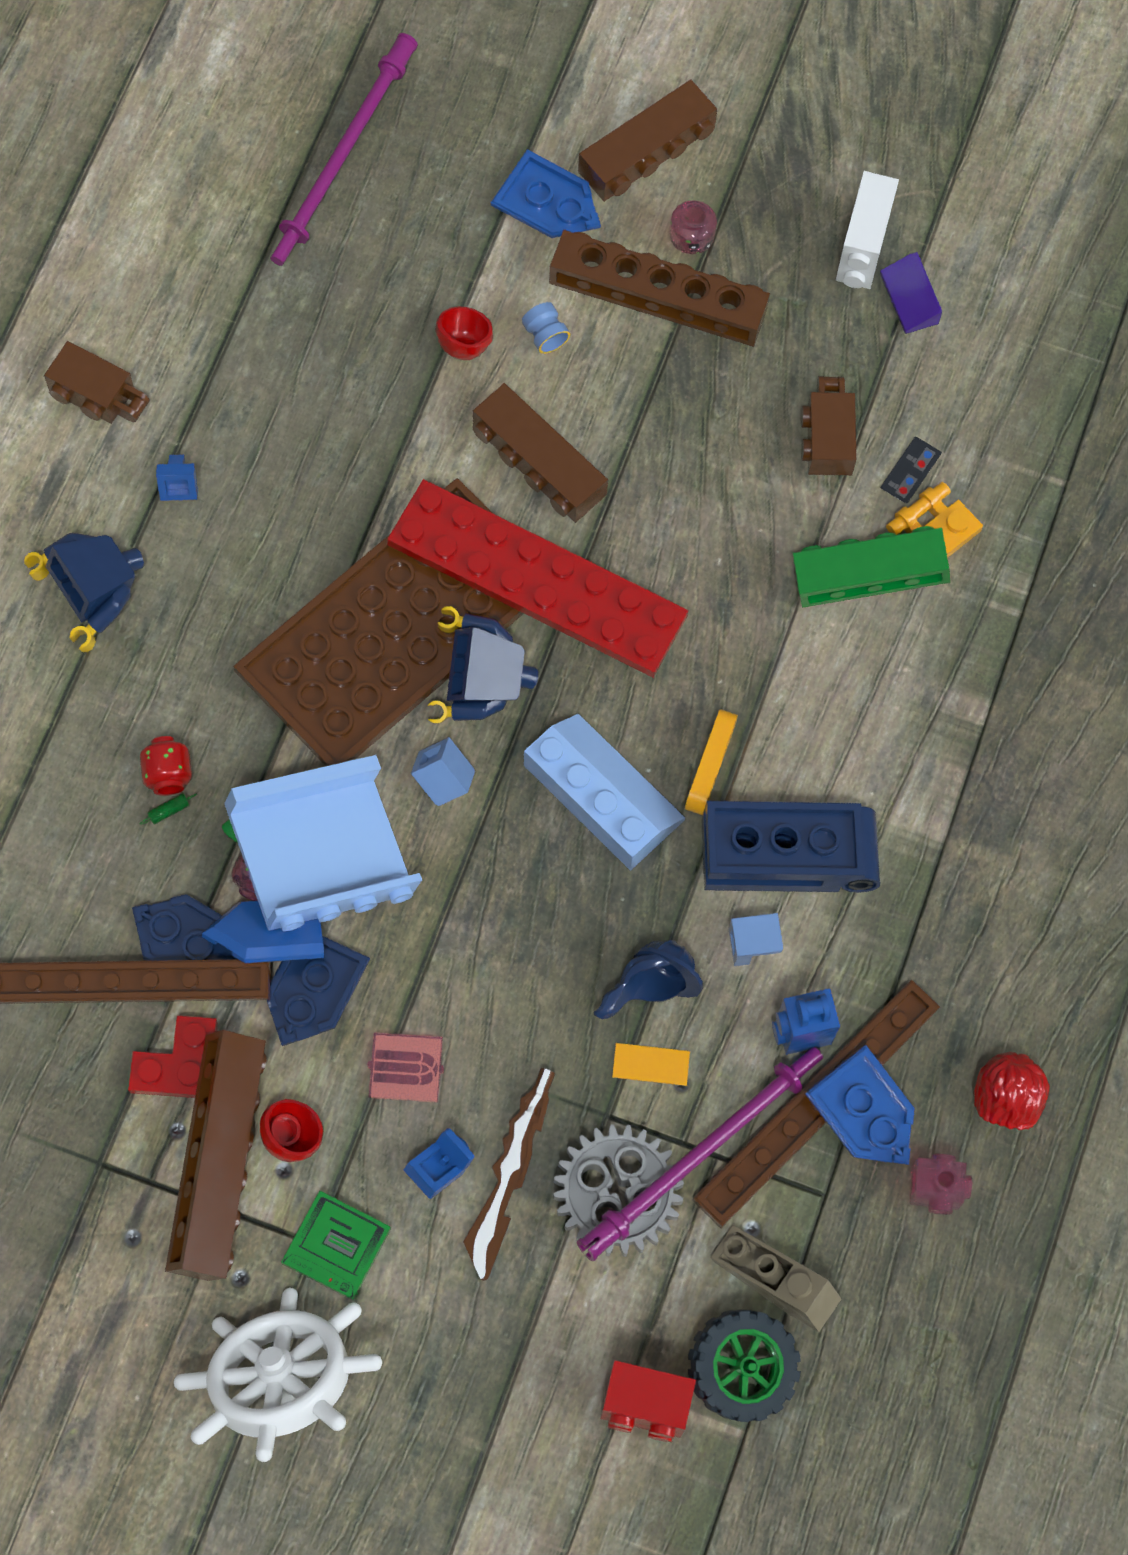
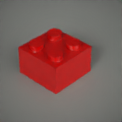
M614 1360L600 1419L608 1420L607 1427L610 1429L631 1433L633 1427L649 1430L647 1436L649 1438L663 1442H672L674 1437L681 1438L686 1429L696 1380Z

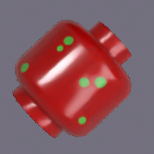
M161 736L151 740V745L141 751L142 782L148 789H152L154 794L159 796L178 794L191 781L192 769L189 749L184 744L175 742L173 737Z

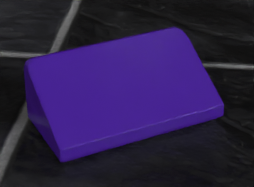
M917 252L909 254L880 270V275L905 334L939 324L942 309Z

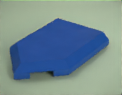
M528 149L491 201V206L550 238L560 237L563 230L574 233L601 228L589 182Z
M258 900L238 902L202 933L203 938L215 945L217 943L232 951V956L243 963L324 958L321 922H319L318 918L305 921L304 925L291 931H282V928L268 931Z
M865 1045L808 1089L805 1095L852 1157L909 1165L911 1150L909 1148L910 1133L915 1108L867 1045Z

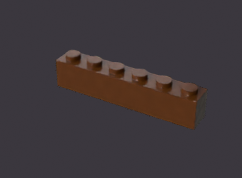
M227 1030L213 1032L205 1037L165 1272L212 1281L226 1279L227 1273L232 1267L234 1259L231 1249L233 1235L240 1223V1211L238 1210L240 1193L243 1191L247 1181V1172L244 1170L246 1157L252 1147L254 1138L251 1131L253 1115L260 1103V1094L258 1092L259 1079L266 1066L265 1040Z

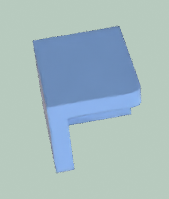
M450 737L419 751L411 775L437 806H440L468 793L475 770Z
M778 913L731 919L728 930L734 966L749 965L752 956L782 952L783 942Z

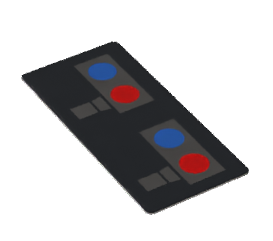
M914 437L880 488L908 504L942 452L920 438Z

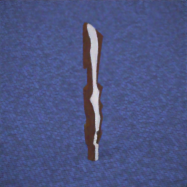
M544 1068L540 1069L532 1090L520 1099V1112L509 1121V1135L502 1139L504 1154L492 1166L498 1183L463 1241L474 1267L483 1281L487 1280L490 1276L511 1218L505 1217L504 1214L513 1190L523 1186L532 1157L533 1138L536 1131H542L549 1104V1089L555 1076L554 1072Z

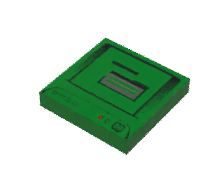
M319 1191L281 1263L354 1301L388 1237L391 1227Z

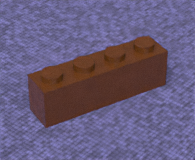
M690 79L580 152L578 173L589 182L591 188L604 202L614 195L620 196L628 190L631 183L642 176L646 178L652 175L661 163L669 158L675 159L686 150L687 146L697 139L704 140L715 129L717 108Z
M505 383L473 410V431L475 435L485 444L490 442L498 450L500 458L510 468L516 467L524 474L527 484L536 492L542 491L550 499L554 510L561 516L565 517L567 515L576 523L607 495L608 479Z

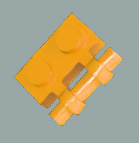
M940 482L934 488L928 487L920 493V499L909 508L904 506L897 511L895 518L886 525L889 533L897 535L903 530L906 533H912L914 529L922 527L917 519L929 511L935 518L925 526L943 529L948 558L979 534L983 524L959 499L947 508L942 499L949 495L951 491L946 483Z

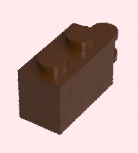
M69 341L65 343L44 374L49 394L55 400L62 404L70 402L78 406L87 417L99 421L101 418L112 424L117 415L130 422H136L150 402V399L143 392L134 388L129 372ZM128 399L131 400L129 406L125 405Z
M818 376L817 392H811L808 406H802L801 427L808 428V439L802 440V461H808V475L852 476L857 460L855 393H845V379L842 376Z

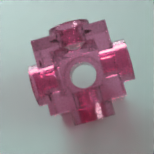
M934 1154L932 1159L918 1158L913 1164L910 1205L927 1206L928 1212L941 1215L952 1214L953 1209L958 1210L963 1205L964 1199H970L972 1175H966L967 1163L956 1162L955 1156L947 1154Z

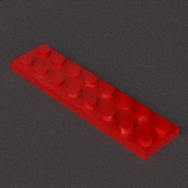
M424 479L387 539L388 546L652 678L657 673L688 617L689 610Z

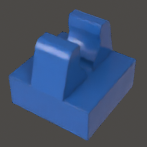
M184 454L169 455L168 464L157 465L156 478L160 501L197 500L198 486L194 463L184 464Z

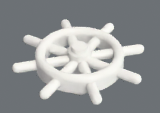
M287 1288L282 1293L279 1311L258 1316L238 1328L224 1317L215 1318L212 1322V1328L224 1341L215 1351L208 1370L179 1374L174 1379V1386L180 1391L207 1388L208 1395L216 1411L191 1432L192 1442L201 1445L224 1426H227L237 1433L258 1437L256 1458L261 1462H267L272 1458L275 1437L298 1431L318 1419H321L334 1431L342 1430L346 1425V1419L332 1406L341 1396L349 1374L377 1371L382 1366V1359L377 1354L348 1357L339 1336L343 1329L361 1315L362 1309L360 1305L354 1302L350 1303L327 1321L316 1314L296 1310L298 1292L294 1288ZM291 1338L305 1339L289 1352ZM274 1342V1346L268 1347L264 1350L261 1348L262 1346L268 1343ZM321 1347L328 1353L327 1359L305 1361ZM245 1358L255 1364L252 1367L237 1368ZM320 1377L311 1388L301 1381L302 1378ZM249 1384L232 1399L229 1397V1386ZM265 1394L263 1409L248 1408Z

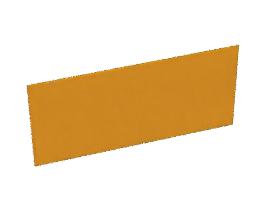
M616 1043L612 1078L687 1086L690 1051Z

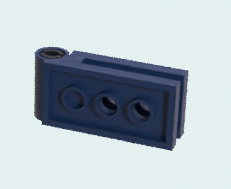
M707 801L706 813H703L704 890L839 892L842 887V889L849 892L861 893L873 891L880 887L876 811L872 808L862 807L861 803ZM739 844L746 845V846H748L749 848H744V847L740 846ZM778 845L785 846L787 849L781 848Z

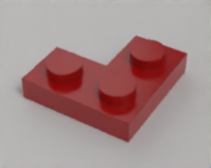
M177 1016L172 1054L133 1051L128 1091L131 1094L195 1098L205 1037L207 1034L217 1032V1019Z

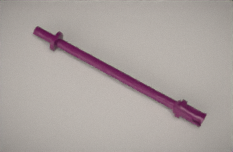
M399 33L389 53L382 56L378 62L380 75L294 219L281 221L279 229L283 232L284 236L270 257L273 263L282 266L296 243L305 244L309 240V233L305 230L306 225L392 80H400L406 72L405 65L418 46L417 41L412 36L406 33Z
M812 1047L791 1066L781 1062L775 1065L774 1072L777 1078L622 1210H608L602 1215V1221L584 1237L577 1240V1245L583 1253L588 1249L586 1257L590 1261H595L600 1254L618 1239L623 1241L627 1238L631 1222L783 1092L789 1090L795 1094L799 1093L802 1090V1084L799 1079L823 1059L820 1051Z

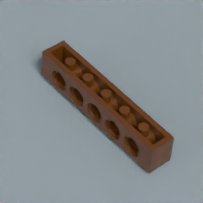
M563 230L550 264L549 284L752 347L755 346L770 297V293L763 291L758 286L751 284L742 285L729 281L726 277L719 274L709 275L696 271L687 264L670 263L659 259V257L651 253L641 254L628 250L615 242L605 243L592 239L583 232L573 233ZM595 262L599 265L595 267H590L585 265V263ZM622 272H628L633 276L622 277L619 274ZM663 283L667 285V287L657 288L653 284ZM691 293L699 294L701 298L693 299L687 295ZM731 304L734 305L736 308L726 309L721 305Z

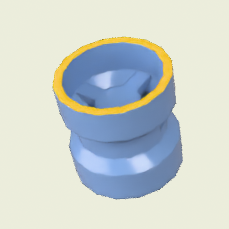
M551 302L541 303L533 307L522 318V324L526 331L535 336L534 344L540 353L544 354L557 350L570 338L568 328L564 323L558 321V312Z

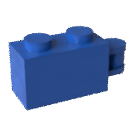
M830 988L783 999L779 1012H776V1021L772 1022V1028L777 1045L783 1044L786 1055L806 1051L812 1047L820 1048L832 1045L840 1024Z

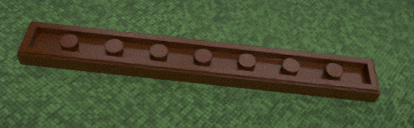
M240 960L0 963V1004L270 1000L271 962L243 963Z
M911 980L692 1201L722 1229L827 1123L805 1095L808 1089L865 1045H867L883 1066L939 1010L940 1006Z

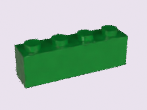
M923 526L914 529L912 533L901 535L883 533L876 536L875 539L866 541L847 539L839 542L837 546L823 548L813 545L803 548L801 552L793 553L802 608L951 583L942 528L934 529L931 526Z

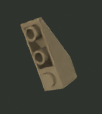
M734 1225L710 1257L719 1266L781 1310L820 1332L841 1301V1297L828 1279Z

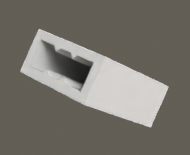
M867 171L863 172L843 246L836 281L843 282L851 288L863 287L871 289L899 179Z

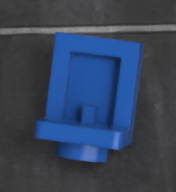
M447 1128L441 1133L434 1144L408 1162L404 1171L423 1193L431 1199L463 1175L474 1159V1154L462 1138L458 1137L450 1128Z

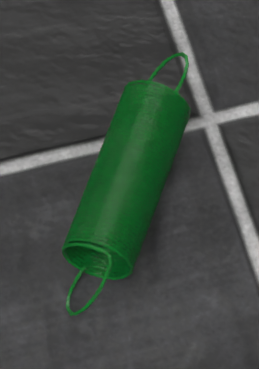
M184 793L162 805L149 810L147 814L155 825L189 807L187 801L189 799H186Z

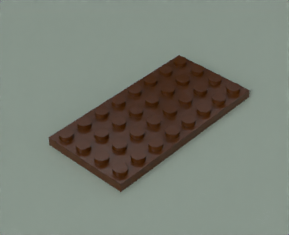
M458 478L444 488L491 512ZM388 535L233 667L235 673L325 766H330L358 758L449 679L455 631L451 633L441 631L438 627V622L452 624L455 618L452 615L442 614L441 610L444 607L451 606L455 608L459 616L463 617L467 613L495 619L505 629L524 613L388 546Z

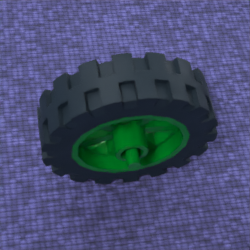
M730 1310L721 1313L717 1318L713 1317L708 1320L703 1331H698L693 1340L696 1343L694 1348L689 1350L688 1360H691L688 1376L696 1380L694 1387L696 1396L703 1400L704 1406L710 1411L717 1413L721 1417L740 1422L762 1421L767 1419V1416L771 1413L777 1414L784 1408L782 1404L786 1400L790 1401L795 1393L793 1387L795 1382H799L801 1371H797V1362H801L800 1353L794 1348L793 1344L796 1342L792 1334L786 1332L783 1328L784 1325L777 1319L757 1311ZM752 1335L754 1337L744 1355L737 1336ZM728 1341H730L735 1353L731 1358L720 1355L721 1349ZM762 1341L770 1356L756 1359L754 1355ZM717 1361L729 1364V1369L731 1370L721 1379L718 1376ZM770 1364L771 1370L766 1381L758 1372L760 1366ZM738 1375L739 1396L730 1393L724 1388ZM748 1377H752L762 1388L748 1396Z

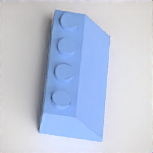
M579 714L552 725L524 750V767L630 871L685 820V817Z

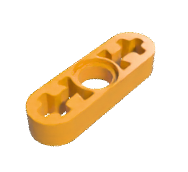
M722 709L719 710L689 792L685 810L703 816L738 715Z

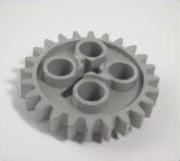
M614 1124L610 1125L608 1136L605 1137L598 1128H595L593 1132L594 1141L592 1142L581 1135L579 1137V1143L582 1148L580 1151L570 1146L567 1148V1153L572 1162L559 1161L558 1167L566 1175L555 1176L554 1183L564 1187V1189L555 1192L553 1198L556 1201L565 1202L563 1206L557 1209V1215L570 1216V1219L565 1224V1230H572L576 1227L579 1229L576 1242L600 1223L596 1218V1212L600 1208L610 1207L615 1211L623 1209L619 1196L616 1193L609 1194L612 1190L613 1181L603 1159L605 1157L610 1158L618 1185L620 1187L627 1186L624 1195V1201L627 1205L636 1195L642 1193L673 1166L666 1163L672 1155L671 1150L660 1154L657 1151L661 1141L659 1138L648 1144L645 1142L646 1130H642L638 1137L635 1138L632 1137L631 1125L626 1126L623 1135H618ZM625 1156H632L638 1159L641 1168L636 1173L629 1174L620 1168L619 1161ZM587 1170H596L601 1173L604 1181L600 1186L592 1188L583 1183L581 1176ZM682 1180L679 1181L655 1202L653 1209L644 1211L630 1224L629 1236L623 1241L618 1239L605 1250L606 1256L611 1255L614 1246H619L623 1257H626L629 1245L632 1244L639 1253H643V1240L647 1239L656 1246L659 1241L656 1234L657 1230L668 1235L671 1228L665 1221V1218L677 1220L679 1213L670 1206L683 1203V1197L674 1194L673 1191L683 1188L684 1182Z

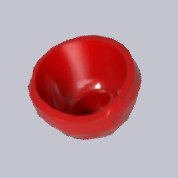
M451 307L443 311L437 318L435 331L442 350L453 358L472 360L479 357L493 340V328L490 320L483 313L475 309Z
M284 1099L272 1103L263 1112L260 1120V1135L265 1149L272 1156L285 1162H300L311 1157L320 1148L323 1138V1126L317 1113L307 1104L293 1099Z

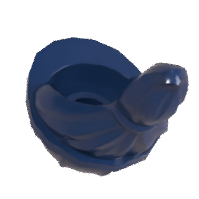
M658 940L650 942L634 954V959L623 970L620 983H617L615 988L609 990L603 996L601 1005L594 1011V1015L599 1019L611 1018L630 1000L664 1002L676 996L697 997L703 990V981L694 970L695 963L693 957L684 946L679 945L676 941Z

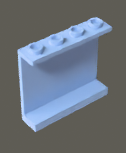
M376 755L231 788L224 805L246 868H248V874L268 931L282 928V931H291L304 925L305 921L318 918L319 922H326L339 917L341 912L354 909L356 913H361L373 909L380 902L390 900L391 903L396 904L404 902L413 896L422 878L420 873L408 875L374 782L381 770Z

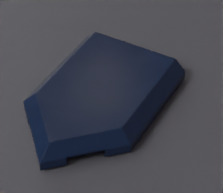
M185 894L170 898L171 900L132 907L144 961L238 960L232 956V951L219 943L215 945L202 937V933L222 915Z
M322 936L324 958L281 961L270 982V1000H267L282 1046L336 1028L370 961L369 957Z

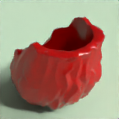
M1016 1052L997 1054L985 1066L980 1068L974 1088V1106L978 1115L991 1124L1005 1126L1008 1129H1030L1036 1124L1046 1106L1050 1085L1040 1066L1035 1064L1027 1055L1017 1054Z

